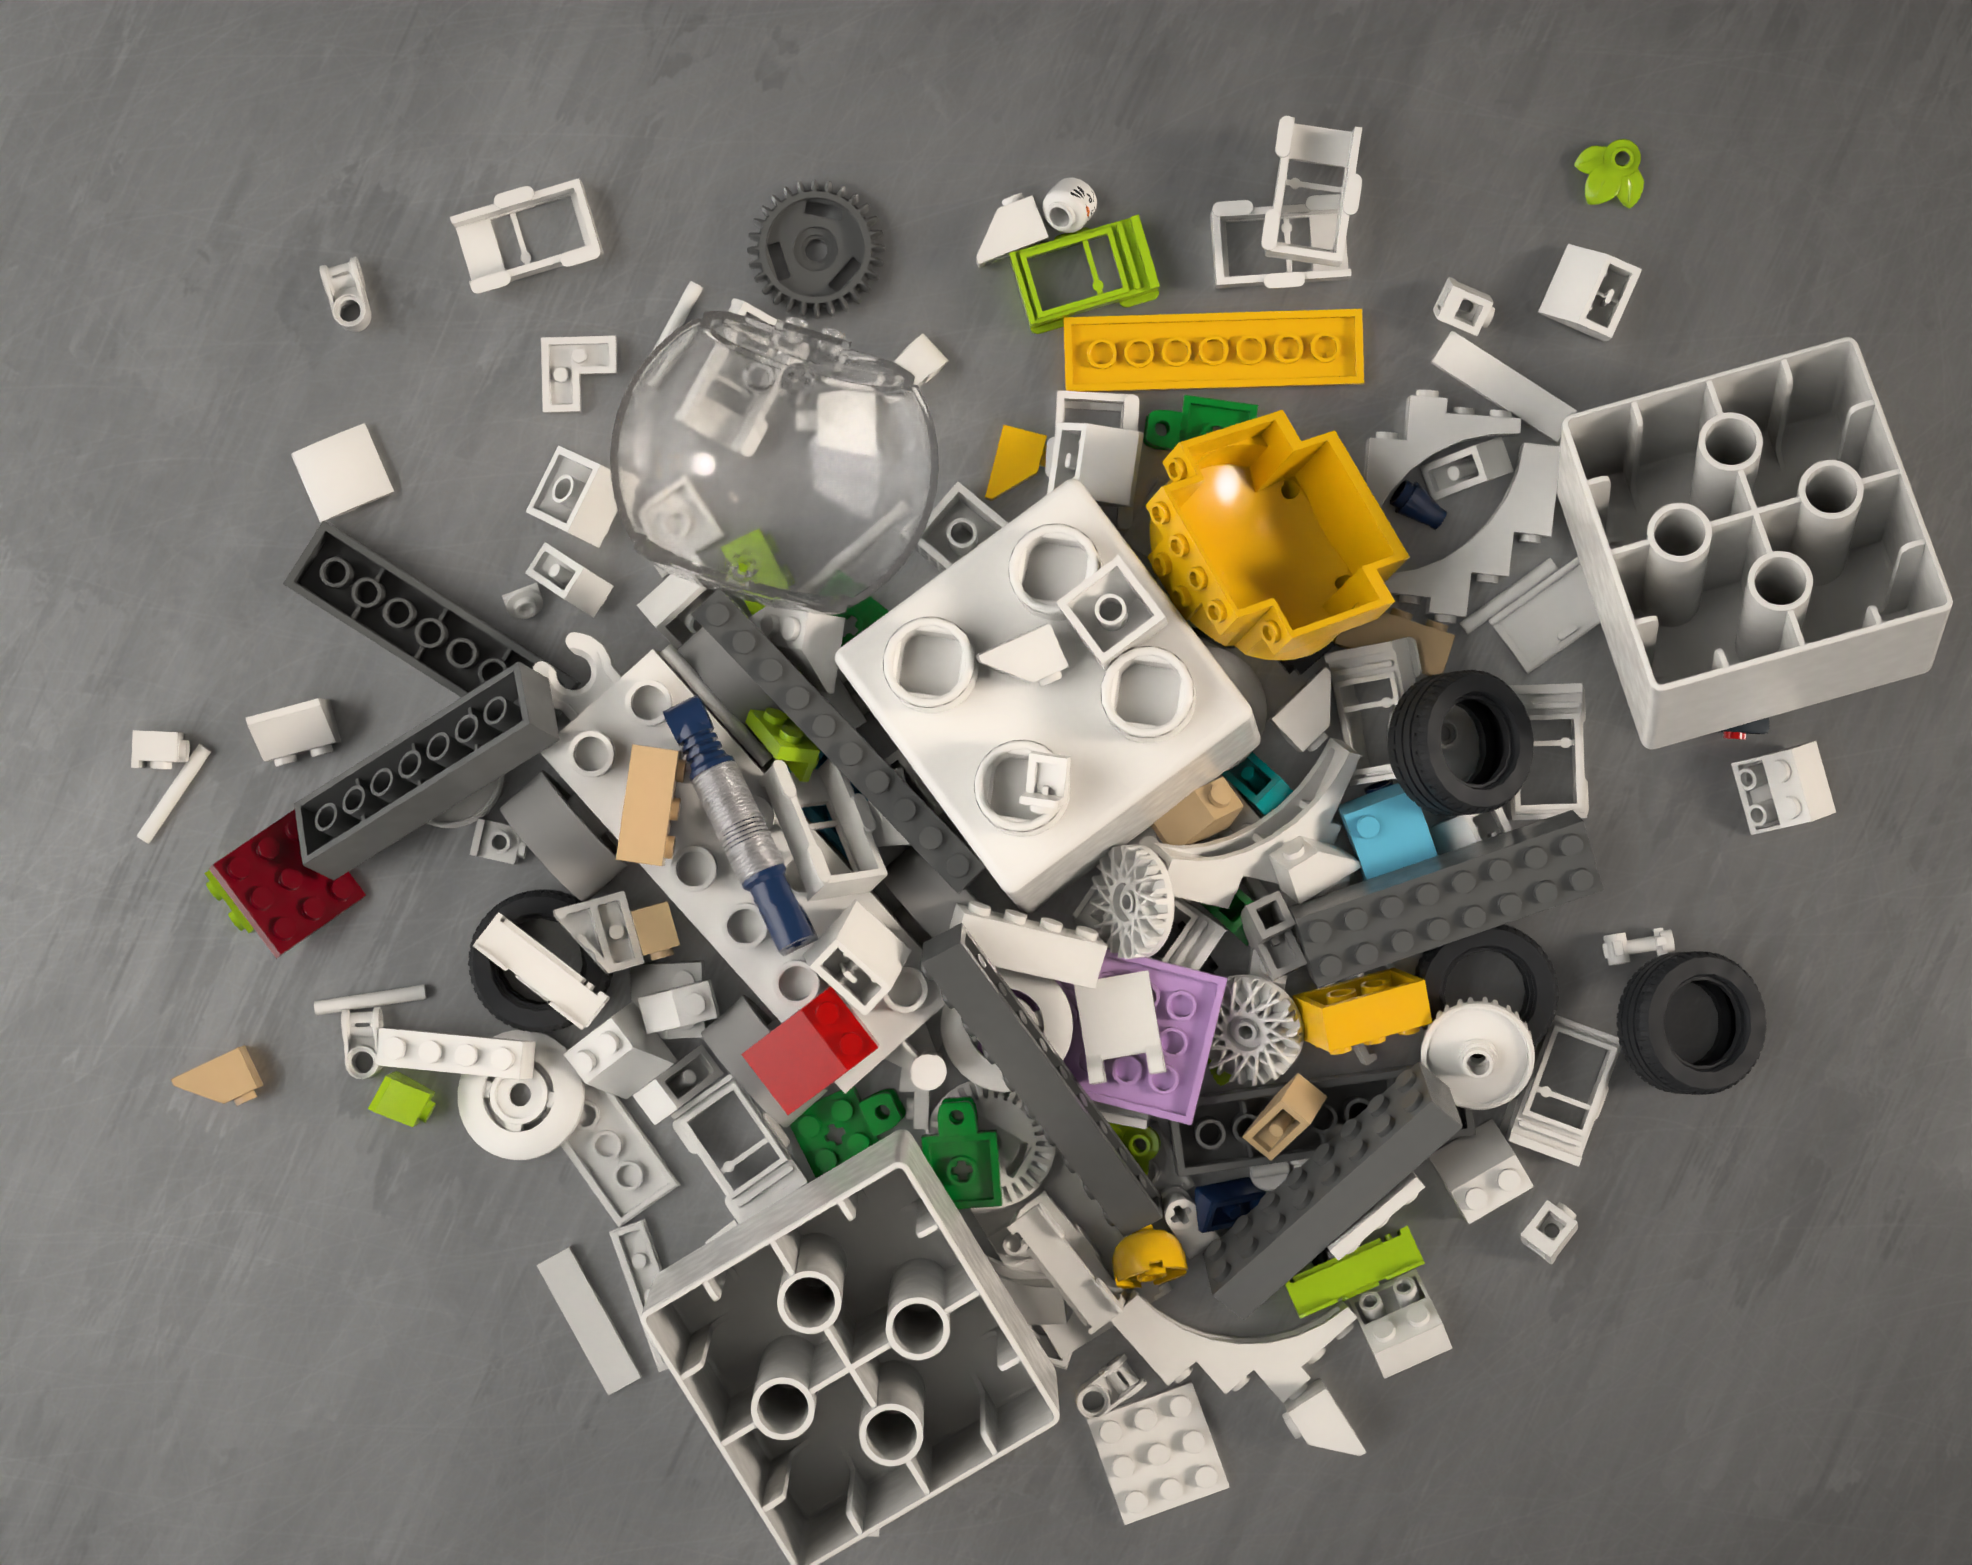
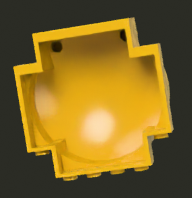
M1279 410L1179 442L1162 461L1171 480L1162 486L1145 505L1151 517V553L1147 558L1152 565L1154 573L1159 577L1169 594L1170 600L1186 621L1190 620L1202 632L1224 646H1235L1245 655L1259 659H1298L1318 652L1341 632L1377 620L1395 602L1385 582L1410 556L1335 430L1301 441L1285 412Z

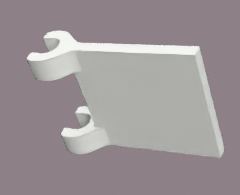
M1148 970L1098 979L1095 989L1074 984L1089 1084L1107 1083L1104 1060L1143 1053L1147 1055L1149 1074L1166 1072Z

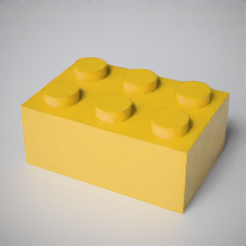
M1395 967L1292 996L1302 1017L1304 1041L1315 1045L1316 1048L1328 1051L1331 1055L1350 1052L1352 1050L1351 1046L1361 1043L1365 1045L1380 1044L1386 1041V1036L1392 1034H1415L1420 1031L1421 1026L1432 1023L1425 980Z

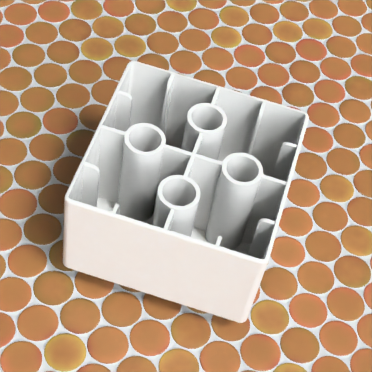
M1843 337L1574 413L1563 420L1557 495L1636 729L1644 747L1650 750L1662 748L1924 674L1932 668L1953 600L1856 340L1850 337Z
M1069 479L1063 482L839 648L835 654V662L1001 889L1024 913L1037 911L1095 868L1096 865L1100 864L1099 859L1109 856L1107 851L1111 850L1112 847L1126 845L1194 790L1208 784L1257 748L1261 741L1250 704L1085 486L1077 479ZM1119 555L1166 616L1168 625L1140 646L1119 655L1105 671L1081 640L1056 604V601ZM1051 624L1069 667L1060 671L1063 676L1061 679L1041 686L1039 680L1034 683L1027 682L978 663L975 655L1039 626ZM1033 751L1071 756L1067 803L1058 809H1054V813L1030 811L1031 805L1019 803L1020 795L1026 792L1029 753Z
M900 1129L657 1273L641 1315V1324L791 1565L821 1564L1053 1427L1060 1418L1057 1375L1054 1366L915 1139L906 1130Z

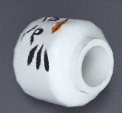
M1074 177L1064 178L1056 183L1043 200L1042 211L1050 226L1060 232L1074 233L1083 228L1093 216L1097 208V198L1092 188L1081 179Z

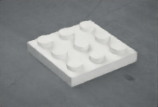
M1192 1380L1113 1408L1099 1419L1087 1418L1125 1525L1230 1488Z

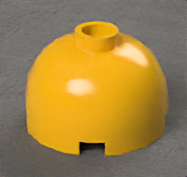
M1152 1224L1123 1238L1115 1247L1112 1257L1116 1285L1123 1289L1142 1288L1141 1282L1153 1281L1154 1285L1163 1284L1184 1276L1187 1273L1186 1270H1188L1186 1256L1179 1240L1175 1235L1165 1230H1154Z

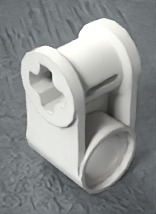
M356 256L352 257L350 262L329 268L327 265L320 266L321 279L335 320L350 332H360L366 329L372 317L365 291V280L358 258ZM353 304L359 305L361 310L359 317L354 321H345L343 316L345 309Z
M921 334L883 371L880 379V392L888 401L902 402L922 384L932 379L949 360L925 334ZM892 376L896 380L903 377L905 379L903 382L904 390L901 391L899 388L890 390L889 377Z
M375 1007L373 1011L350 1012L349 1009L342 1010L341 1029L344 1041L345 1066L348 1073L356 1079L375 1077L383 1068V1066L376 1065L379 1028H384L381 1007ZM357 1023H369V1024H370V1025L367 1026V1027H356V1026H355V1024H357ZM363 1051L369 1053L373 1058V1066L367 1073L361 1072L356 1066V1058Z
M1177 1185L1168 1186L1160 1192L1162 1196L1163 1217L1172 1230V1234L1181 1243L1189 1260L1206 1250L1212 1241L1220 1239L1216 1231L1201 1233L1198 1230L1196 1204L1183 1187ZM1180 1205V1208L1175 1211L1174 1207Z
M1125 1353L1113 1358L1097 1374L1077 1389L1075 1403L1084 1417L1089 1419L1103 1417L1146 1385L1145 1379H1139L1126 1362L1128 1357ZM1118 1371L1121 1372V1374L1127 1380V1384H1125L1118 1376ZM1090 1391H1097L1102 1394L1103 1400L1101 1405L1092 1410L1085 1408L1082 1403L1085 1394Z

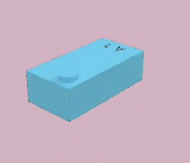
M1399 783L1339 805L1338 811L1354 856L1361 865L1359 870L1363 881L1438 856L1421 807L1406 795Z

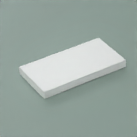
M584 1082L585 1100L580 1120L573 1133L561 1147L620 1228L681 1183L620 1097ZM546 1108V1111L541 1116L542 1120L547 1117L551 1108Z

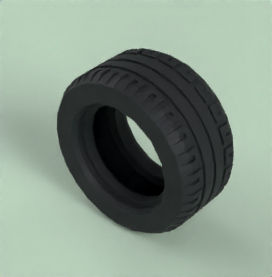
M1463 670L1428 676L1408 688L1402 695V698L1399 699L1392 713L1388 729L1387 749L1390 765L1396 780L1413 802L1432 814L1462 816L1494 811L1513 799L1528 776L1533 758L1534 738L1527 711L1510 686L1488 672ZM1454 705L1468 713L1475 724L1479 736L1480 757L1475 772L1467 782L1453 774L1447 766L1442 752L1441 728L1446 714Z
M547 889L522 892L497 904L486 914L476 928L470 944L471 949L468 961L471 984L474 985L473 989L477 993L478 999L483 1002L482 1005L489 1010L491 1015L494 1014L495 1018L501 1020L504 1024L522 1031L538 1033L557 1031L573 1025L571 1021L549 1005L551 1001L539 1002L526 999L515 991L505 977L504 970L473 947V944L498 912L516 926L535 919H545L559 923L554 917L553 910L581 903L582 901L577 897L561 891ZM580 946L583 963L580 975L586 979L584 985L589 981L595 986L592 990L595 994H598L600 991L606 994L613 973L606 974Z
M1503 924L1423 952V956L1419 959L1418 966H1416L1414 976L1425 980L1432 1022L1436 1019V1014L1439 1010L1444 1012L1446 1006L1444 992L1447 978L1455 965L1472 953L1493 951L1501 953L1513 961L1522 975L1525 994L1522 1008L1518 1014L1523 1023L1526 1021L1528 1031H1531L1534 1047L1547 1034V1029L1551 1027L1552 1021L1556 1016L1554 1014L1555 1010L1557 1011L1558 980L1555 977L1556 972L1553 969L1551 960L1548 959V955L1526 933ZM1428 1025L1422 1026V1029L1424 1031L1427 1030ZM1482 1054L1472 1055V1057L1474 1058H1481L1484 1056Z
M1703 951L1675 952L1651 959V961L1646 962L1644 966H1641L1632 975V979L1627 982V987L1624 988L1623 995L1620 997V1004H1618L1619 1012L1616 1017L1617 1036L1619 1037V1044L1622 1046L1621 1050L1625 1054L1626 1061L1630 1062L1632 1070H1635V1073L1641 1076L1644 1082H1648L1649 1085L1655 1086V1088L1664 1092L1706 1095L1731 1088L1744 1079L1746 1074H1749L1752 1067L1757 1063L1760 1051L1764 1047L1767 1019L1765 1017V1004L1761 999L1762 996L1758 991V986L1756 983L1754 984L1752 977L1739 964L1717 953ZM1690 982L1701 986L1712 998L1718 1013V1032L1712 1048L1702 1059L1692 1064L1682 1060L1671 1048L1665 1034L1664 1019L1669 1000L1680 987Z

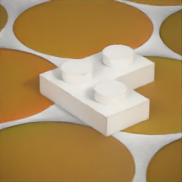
M616 336L541 338L543 413L582 412L581 375L618 374Z

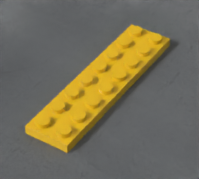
M1362 309L1063 318L1065 391L1124 392L1364 384Z

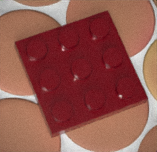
M295 809L212 864L209 868L276 959L366 896L349 871L339 878L332 880L303 866Z

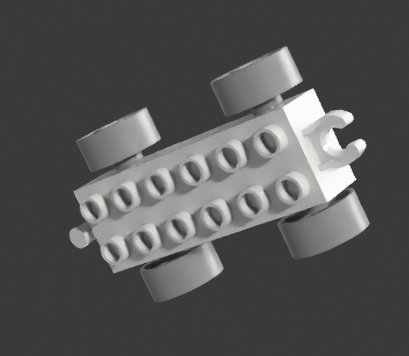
M702 627L680 646L677 651L698 673L701 680L723 705L763 745L745 723L749 710L765 711L766 708L783 710ZM571 632L566 636L565 642L567 647L575 655L585 658L591 666V677L586 686L578 690L566 689L557 679L556 670L547 662L540 661L535 663L533 670L549 678L554 708L562 710L571 721L559 732L560 740L540 753L576 793L571 796L551 775L542 770L500 807V811L516 834L541 863L574 896L584 902L590 900L628 866L627 861L616 860L617 847L606 835V832L610 831L619 840L632 744L681 751L680 759L686 760L688 754H683L681 750L683 746H679L665 720L663 711L696 694L659 654L660 651L652 649L623 675L615 667L614 659L602 643L592 636ZM703 703L714 726L712 732H715L718 736L716 741L721 742V749L725 750L726 754L733 756L736 765L740 768L741 775L745 779L744 782H747L746 785L750 789L749 792H751V796L755 799L754 802L760 810L759 813L762 814L761 818H764L763 822H766L765 826L768 827L767 830L770 831L771 837L775 841L774 844H776L778 851H780L781 858L785 861L784 865L787 870L784 876L790 884L797 901L805 909L818 938L856 899L912 950L892 989L866 1016L848 1002L880 1046L834 1082L844 1093H847L883 1059H886L910 1071V1079L919 1089L934 1090L941 1086L947 1074L946 1063L942 1054L935 1048L926 1021L942 1008L945 1002L941 995V989L934 980L929 981L921 970L920 961L922 960L923 943L949 930L956 903L968 906L970 901H980L968 887L960 894H957L914 847L910 845L886 867L888 875L882 880L902 903V906L894 913L874 890L867 893L807 902L806 896L808 893L766 789L761 788L758 781L765 774V768L757 763ZM687 763L684 782H677L675 797L681 798V807L678 821L671 820L669 836H676L673 859H666L665 866L639 864L776 1016L772 1020L749 997L742 995L704 1029L701 1035L719 1061L744 1090L777 1123L787 1128L829 1090L828 1087L787 1115L741 1054L826 990L830 985L809 967L803 957V954L816 941L784 957L778 952L751 892L744 890L740 881H738L737 874H735L733 867H731L732 864H730V860L726 856L727 852L724 851L725 848L722 847L720 839L716 836L717 833H715V829H713L712 823L708 819V815H706L707 812L703 808L704 805H701L702 802H700V798H698L697 792L689 778L691 773L690 765L692 763ZM818 829L811 830L816 845L822 851L831 876L852 873L851 865Z

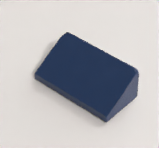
M1250 1177L1196 1187L1195 1203L1198 1230L1201 1233L1232 1227L1239 1217L1247 1215L1259 1204L1266 1191L1257 1188Z

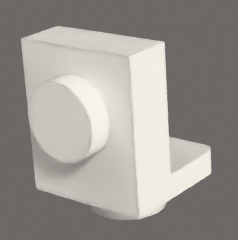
M1036 751L1029 753L1026 792L1020 795L1019 803L1031 805L1030 811L1044 814L1054 813V809H1058L1066 804L1071 756Z

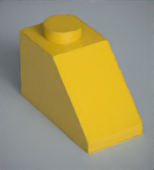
M1003 424L985 500L993 501L1036 476L1039 466L1046 467L1047 445L1045 443L1047 435Z

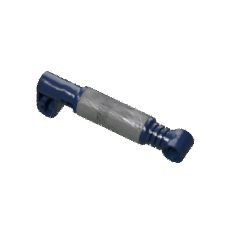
M698 694L663 711L665 720L679 746H683L681 749L683 754H688L686 756L687 763H692L690 765L691 773L689 778L697 792L698 798H700V802H702L701 805H704L703 808L707 812L706 815H708L715 833H717L716 836L720 839L722 847L725 848L724 851L727 852L726 856L730 860L735 874H737L738 881H740L744 890L751 892L778 952L784 957L818 940L816 931L805 909L797 901L790 884L784 876L787 870L784 865L785 861L781 858L780 851H778L776 844H774L775 841L771 837L770 831L767 830L768 827L765 826L766 822H763L764 818H761L762 814L759 813L760 810L754 802L755 799H753L751 792H749L750 789L746 785L747 782H744L745 779L741 775L740 768L736 765L733 756L726 754L725 750L721 749V742L716 741L718 736L715 732H712L714 730L713 723Z

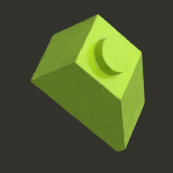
M396 1070L385 1076L368 1109L414 1127L420 1120L426 1123L436 1105L435 1102L431 1101L435 1091Z

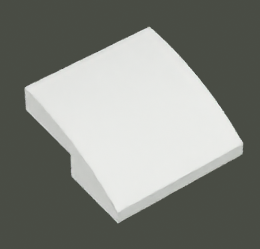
M365 423L325 438L291 454L320 523L354 511L359 506L389 496L394 492Z

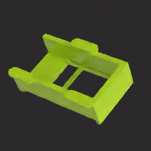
M1139 214L1097 228L1090 229L1084 227L1074 233H1063L1057 235L1053 241L1009 253L1029 326L1034 334H1041L1064 327V317H1071L1118 302L1122 307L1129 308L1155 300L1159 295L1160 284ZM1108 236L1123 288L1103 293L1104 284L1099 280L1088 242ZM1083 244L1094 280L1092 287L1097 291L1098 295L1042 311L1027 260Z
M1408 1225L1398 1230L1397 1237L1392 1238L1391 1234H1387L1384 1237L1385 1242L1383 1243L1378 1238L1358 1247L1354 1252L1346 1254L1339 1261L1333 1258L1292 1277L1293 1283H1290L1289 1280L1284 1286L1298 1317L1302 1319L1338 1303V1299L1346 1301L1379 1286V1281L1383 1279H1392L1425 1264Z

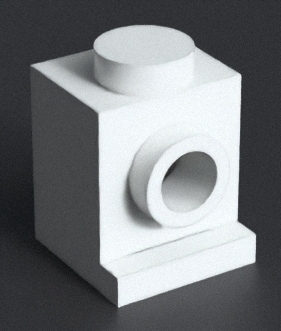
M1448 277L1433 308V312L1438 320L1478 336L1482 327L1487 328L1489 326L1495 308L1492 307L1494 302L1490 295ZM1463 300L1471 301V307L1468 310L1462 311L1459 309Z
M133 730L131 768H146V761H150V768L172 769L173 762H188L190 756L189 740H184V732Z
M485 818L477 819L469 855L514 865L518 864L519 858L525 859L528 847L509 824ZM497 835L504 836L507 841L505 848L501 850L497 849L493 843Z
M1547 1200L1521 1233L1522 1244L1552 1265L1558 1254L1578 1230V1222L1574 1220L1577 1215L1564 1204L1558 1202L1555 1206ZM1550 1226H1554L1559 1230V1234L1554 1238H1550L1545 1234L1546 1229Z

